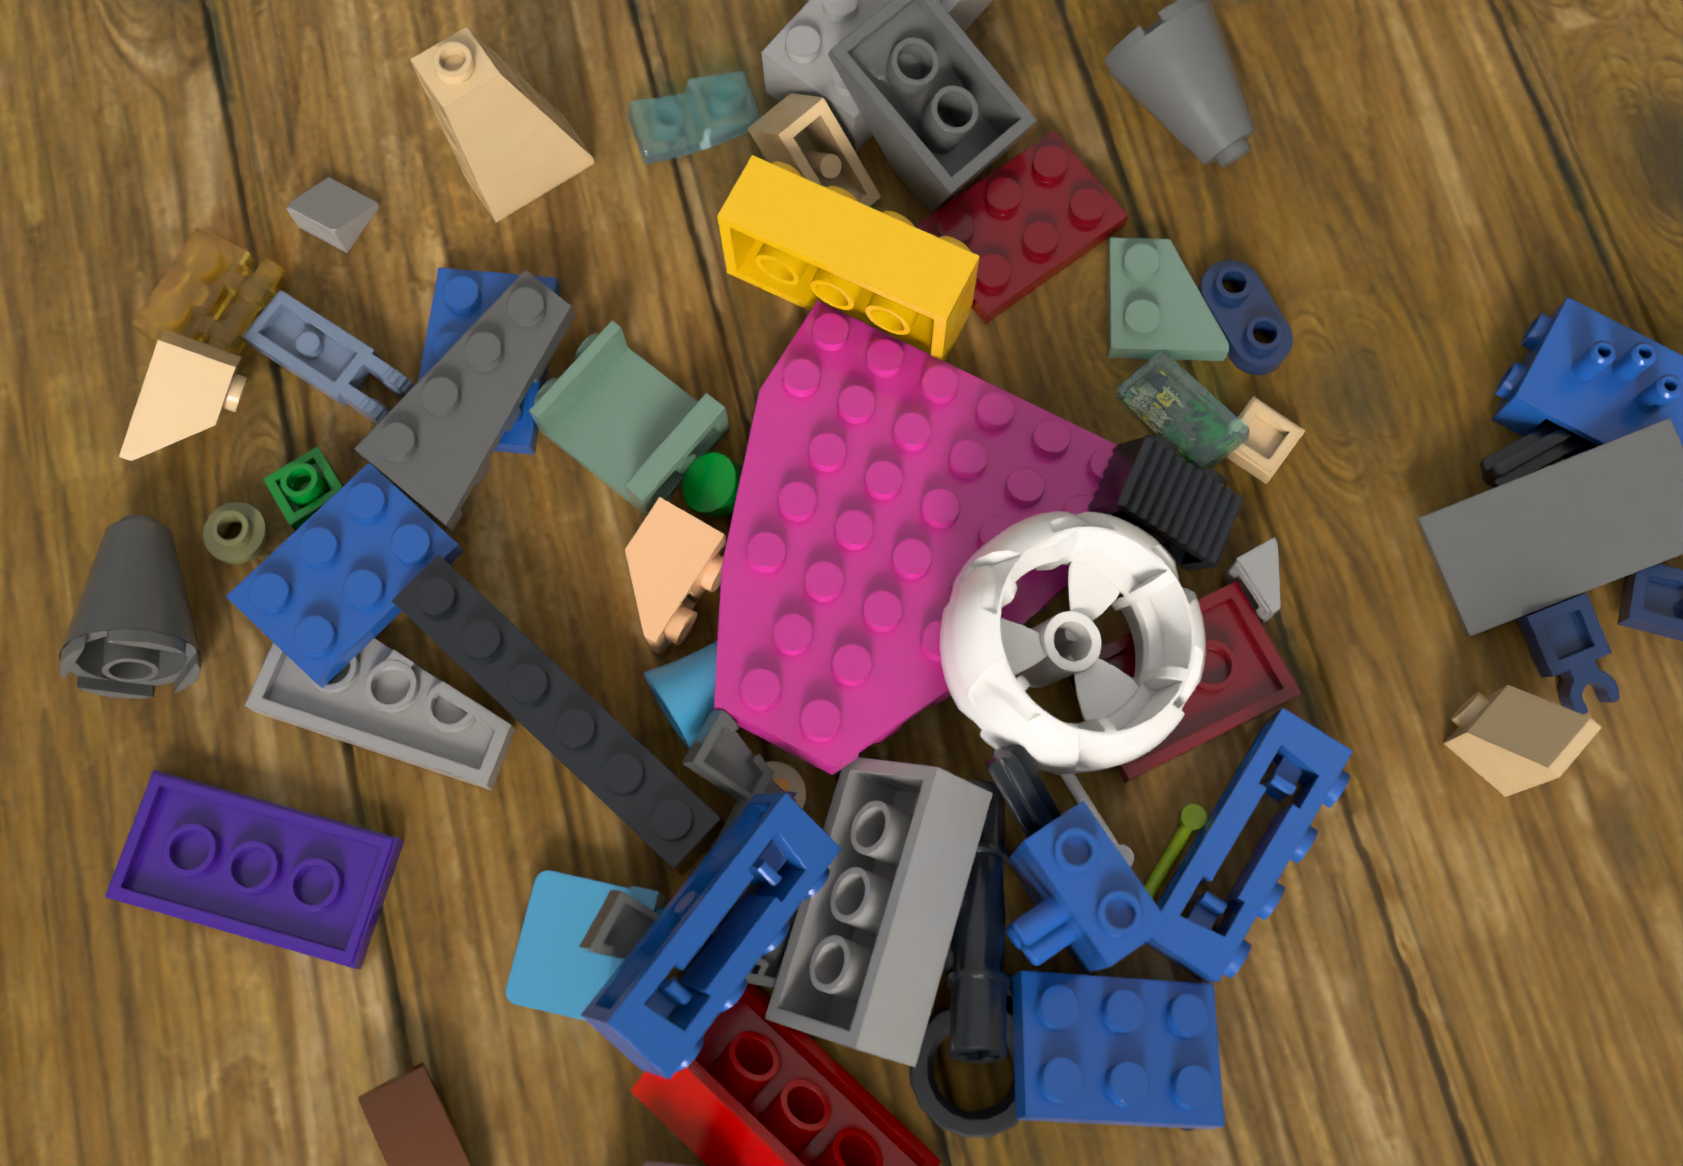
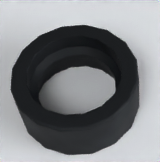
M950 1007L934 1013L928 1020L916 1066H909V1082L921 1109L940 1128L964 1138L993 1137L1015 1127L1020 1121L1016 1120L1015 1075L1010 1090L997 1105L984 1111L963 1110L952 1105L940 1093L934 1080L933 1060L938 1046L950 1034ZM1007 1011V1046L1014 1059L1013 1014Z

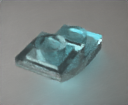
M743 71L688 79L684 94L629 102L627 115L643 164L685 156L724 143L748 132L747 128L760 119Z

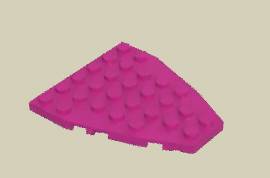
M817 300L759 390L721 569L714 711H725L738 726L834 775L856 760L862 750L873 743L883 742L898 732L904 722L928 706L932 705L935 707L951 696L941 666L940 628L943 610L950 601L954 580L970 557L998 534L1025 518L1053 511H1065L1075 515L1091 512L1088 505L1094 499L1093 494L1099 488L1098 482L1104 477L1103 471L1108 467L1107 461L1113 456L1112 450L1117 444L945 361L936 359L918 348ZM1061 564L1053 570L1037 571L1033 569L1022 575L1015 582L1018 588L1014 598L1010 603L1001 608V618L1024 626L1034 616L1038 617L1051 605L1053 599L1068 586L1069 566Z

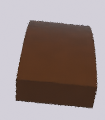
M424 1062L359 1096V1103L387 1166H473L455 1131L453 1120Z

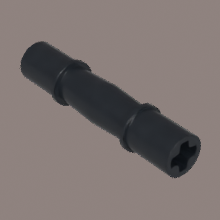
M973 780L968 782L993 794L952 935L954 972L947 976V986L950 988L949 1055L951 1058L962 1062L993 1063L1007 1058L1006 990L1010 987V977L1003 973L1006 930L1003 866L1009 862V851L1006 849V814L1003 795L996 783Z

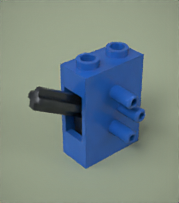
M1567 297L1550 316L1542 312L1537 315L1520 343L1521 346L1529 349L1522 363L1519 364L1514 361L1510 365L1494 392L1495 395L1503 399L1491 420L1523 437L1483 458L1479 467L1483 474L1481 478L1484 483L1494 488L1545 468L1561 458H1570L1668 418L1671 419L1683 445V355Z
M1012 744L1007 747H1000L992 753L993 756L987 762V769L1027 837L1010 856L1008 865L1036 904L1031 910L1007 925L1006 933L1017 949H1022L1033 965L1039 966L1065 948L1082 974L1108 968L1170 926L1165 916L1084 801L1061 815L1032 761L1021 745Z

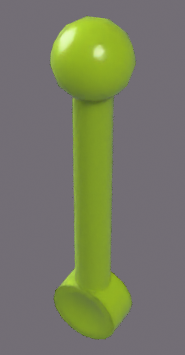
M1189 804L1180 811L1178 816L1180 827L1144 885L1152 899L1191 833L1201 829L1206 824L1207 813L1200 805Z

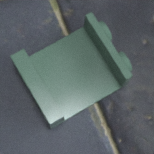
M611 321L600 334L593 333L582 342L576 352L575 361L559 378H551L540 388L535 396L534 406L529 410L544 436L645 516L649 514L659 497L668 501L681 487L684 474L689 465L699 456L710 453L730 431L726 408L707 393L699 401L694 399L628 348L622 328L614 321Z

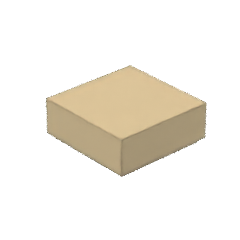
M1253 396L1226 433L1229 439H1232L1231 435L1240 436L1243 439L1223 456L1267 484L1305 430Z

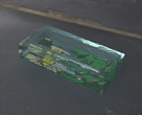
M1163 350L1117 387V398L1156 435L1174 443L1179 448L1178 455L1185 458L1187 463L1195 464V467L1213 469L1249 439L1250 428Z

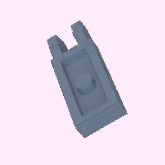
M279 290L242 336L250 346L342 406L349 404L358 413L376 424L389 412L382 403L374 398H369L358 390L370 374L390 391L402 397L415 386L406 376L381 360L374 349L282 290Z

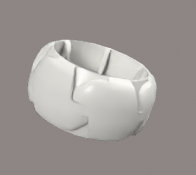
M1053 511L1034 515L1013 524L984 544L970 557L954 580L950 601L943 610L940 628L941 666L950 695L958 709L981 728V738L991 747L998 749L1012 744H1019L1025 749L1035 769L1055 774L1093 772L1127 763L1151 751L1175 729L1185 715L1182 708L1199 684L1205 665L1206 633L1200 604L1193 591L1181 587L1173 557L1156 539L1139 527L1120 518L1103 513L1083 512L1075 515L1065 511ZM1061 564L1069 566L1068 593L1070 611L1059 613L1031 629L1001 618V608L1010 603L1014 598L1018 588L1015 582L1022 575L1033 569L1037 571L1053 570ZM1110 605L1115 611L1122 610L1131 630L1135 649L1134 678L1129 677L1115 666L1098 658L1101 651V636L1093 621ZM1074 675L1076 694L1084 722L1079 724L1066 723L1054 718L1040 708L1027 695L1025 690L1028 687H1045Z

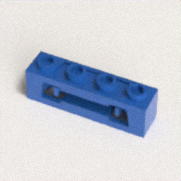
M1281 708L1269 717L1207 818L1206 824L1201 828L1156 903L1170 926L1144 944L1203 983L1219 982L1222 975L1231 979L1241 968L1250 952L1252 944L1244 938L1256 917L1263 921L1266 920L1276 908L1285 891V886L1277 881L1289 860L1296 864L1299 863L1315 841L1318 830L1310 824L1321 805L1323 804L1330 808L1347 786L1351 775L1342 769L1353 750L1284 708ZM1271 761H1273L1276 766L1271 775L1261 785L1259 782ZM1299 782L1301 787L1290 806L1275 814L1226 899L1223 901L1206 890L1204 894H1197L1192 901L1193 906L1185 918L1180 916L1197 886H1201L1206 881L1210 882L1213 880L1262 795L1265 793L1281 802L1283 798L1293 795L1297 788L1295 784ZM1228 905L1230 908L1216 932L1210 930L1217 917L1225 911Z
M787 793L755 794L582 1012L581 1016L639 1069L670 1080L675 1072L686 1068L697 1057L704 1043L702 1035L720 1012L728 1010L740 999L747 987L746 976L762 955L770 953L783 941L789 930V923L787 921L803 900L812 897L823 887L830 875L828 866L842 848ZM758 882L763 883L755 895L745 894L679 981L675 978H671L669 981L664 980L673 967L682 970L686 967L749 883L752 885Z

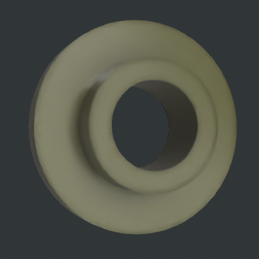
M231 502L220 506L208 517L203 529V541L207 550L215 558L228 564H241L257 558L264 551L269 535L268 524L263 514L252 505L244 502ZM242 523L240 534L234 539L226 540L227 531L234 524Z

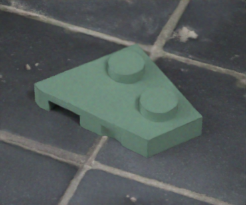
M1110 237L1106 248L1107 358L1224 361L1229 352V343L1171 240Z

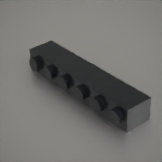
M440 555L426 566L392 600L400 610L681 876L716 841L725 824L723 820Z

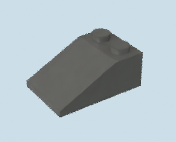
M891 0L835 45L828 53L830 60L893 171L930 215L940 209L1014 146L1037 121L938 0Z

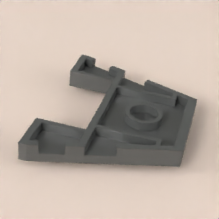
M723 710L710 712L682 764L736 799V804L714 845L755 794L783 793L772 779L774 772L760 754H753L736 732L739 726ZM758 882L755 885L749 883L683 971L688 970L745 894L755 895L763 883ZM610 890L579 947L590 953L625 959L659 914L621 890ZM799 907L787 921L789 923V930L783 941L770 953L761 956L746 976L747 983L771 988L775 987Z

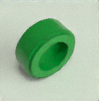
M710 452L699 456L689 465L683 477L682 493L685 502L693 510L710 518H721L729 515L734 511L743 468L737 462L721 453Z

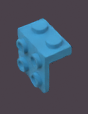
M550 870L539 873L534 881L507 982V999L516 1005L585 1020L581 1016L582 1012L624 961L621 958L590 953L579 947L610 890L623 891L659 915L665 909L668 897L659 891L633 885L630 889Z

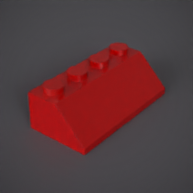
M747 983L744 993L732 1007L717 1015L702 1035L704 1043L699 1054L686 1068L675 1072L670 1080L645 1071L631 1089V1092L707 1166H939L942 1163L928 1147L805 1032L765 1019L770 999L754 984Z

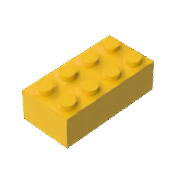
M752 155L717 215L728 274L809 311L812 310L818 300L941 361H946L972 311L980 256L972 253L963 242L949 236H940L938 238L914 227L910 220L897 212H880L858 202L850 192L837 186H828L826 188L805 179L795 168L784 162L774 161L769 163Z

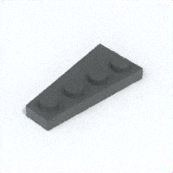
M525 270L354 449L368 463L370 462L394 485L453 533L463 515L461 508L474 485L479 487L491 466L489 458L504 432L511 431L520 415L521 409L519 406L531 384L539 381L575 318L571 305Z

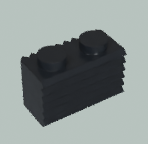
M1147 435L1118 444L1112 450L1113 456L1107 461L1108 467L1103 471L1104 477L1098 482L1099 488L1093 494L1094 499L1088 505L1089 510L1120 518L1139 527L1156 539L1173 557L1176 565L1186 571L1217 567L1244 502V497L1235 494L1234 490L1226 488L1228 481L1220 473L1204 467H1195V464L1187 463L1185 458L1178 456L1179 448L1165 438Z

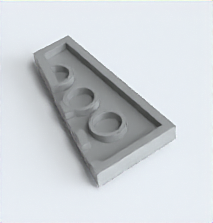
M375 638L323 688L316 684L273 643L245 704L253 712L491 791L516 732L510 723L449 684L432 676L418 667L413 661L394 649H390Z

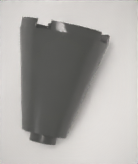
M1177 0L1157 12L1161 19L1145 31L1140 25L1129 33L1112 49L1105 58L1104 63L1110 71V76L1203 165L1207 166L1217 161L1222 169L1252 149L1247 139L1256 132V128L1212 2L1210 0Z
M144 515L126 516L105 529L59 653V674L64 679L69 672L78 676L77 688L88 693L111 698L142 699L154 697V686L174 682L175 693L188 688L199 678L202 657L173 535L167 527L159 524L152 517Z

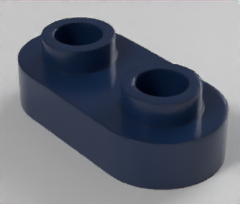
M1224 260L1213 264L1205 272L1198 290L1229 343V352L1227 354L1229 359L1239 370L1251 375H1265L1275 371L1281 366L1292 347L1293 336L1288 323L1261 279L1250 266L1236 260ZM1222 283H1234L1240 288L1241 292L1230 293L1223 287ZM1261 331L1266 333L1270 337L1271 343L1263 344L1258 342L1254 338L1253 332Z

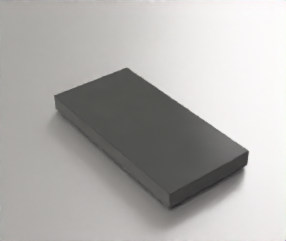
M1670 418L1414 519L1464 635L1473 636L1683 554V445Z

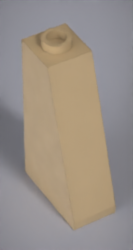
M468 27L463 28L410 59L467 182L496 223L595 164L593 156L565 117Z

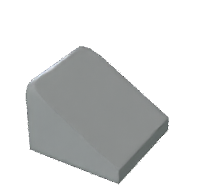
M328 177L292 200L286 210L299 228L348 253L380 206L374 200Z
M1274 537L1236 558L1223 575L1226 585L1235 581L1238 582L1262 625L1266 624L1281 609L1278 542Z

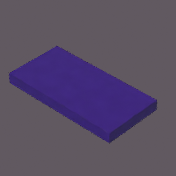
M153 770L105 897L351 968L361 969L405 840Z

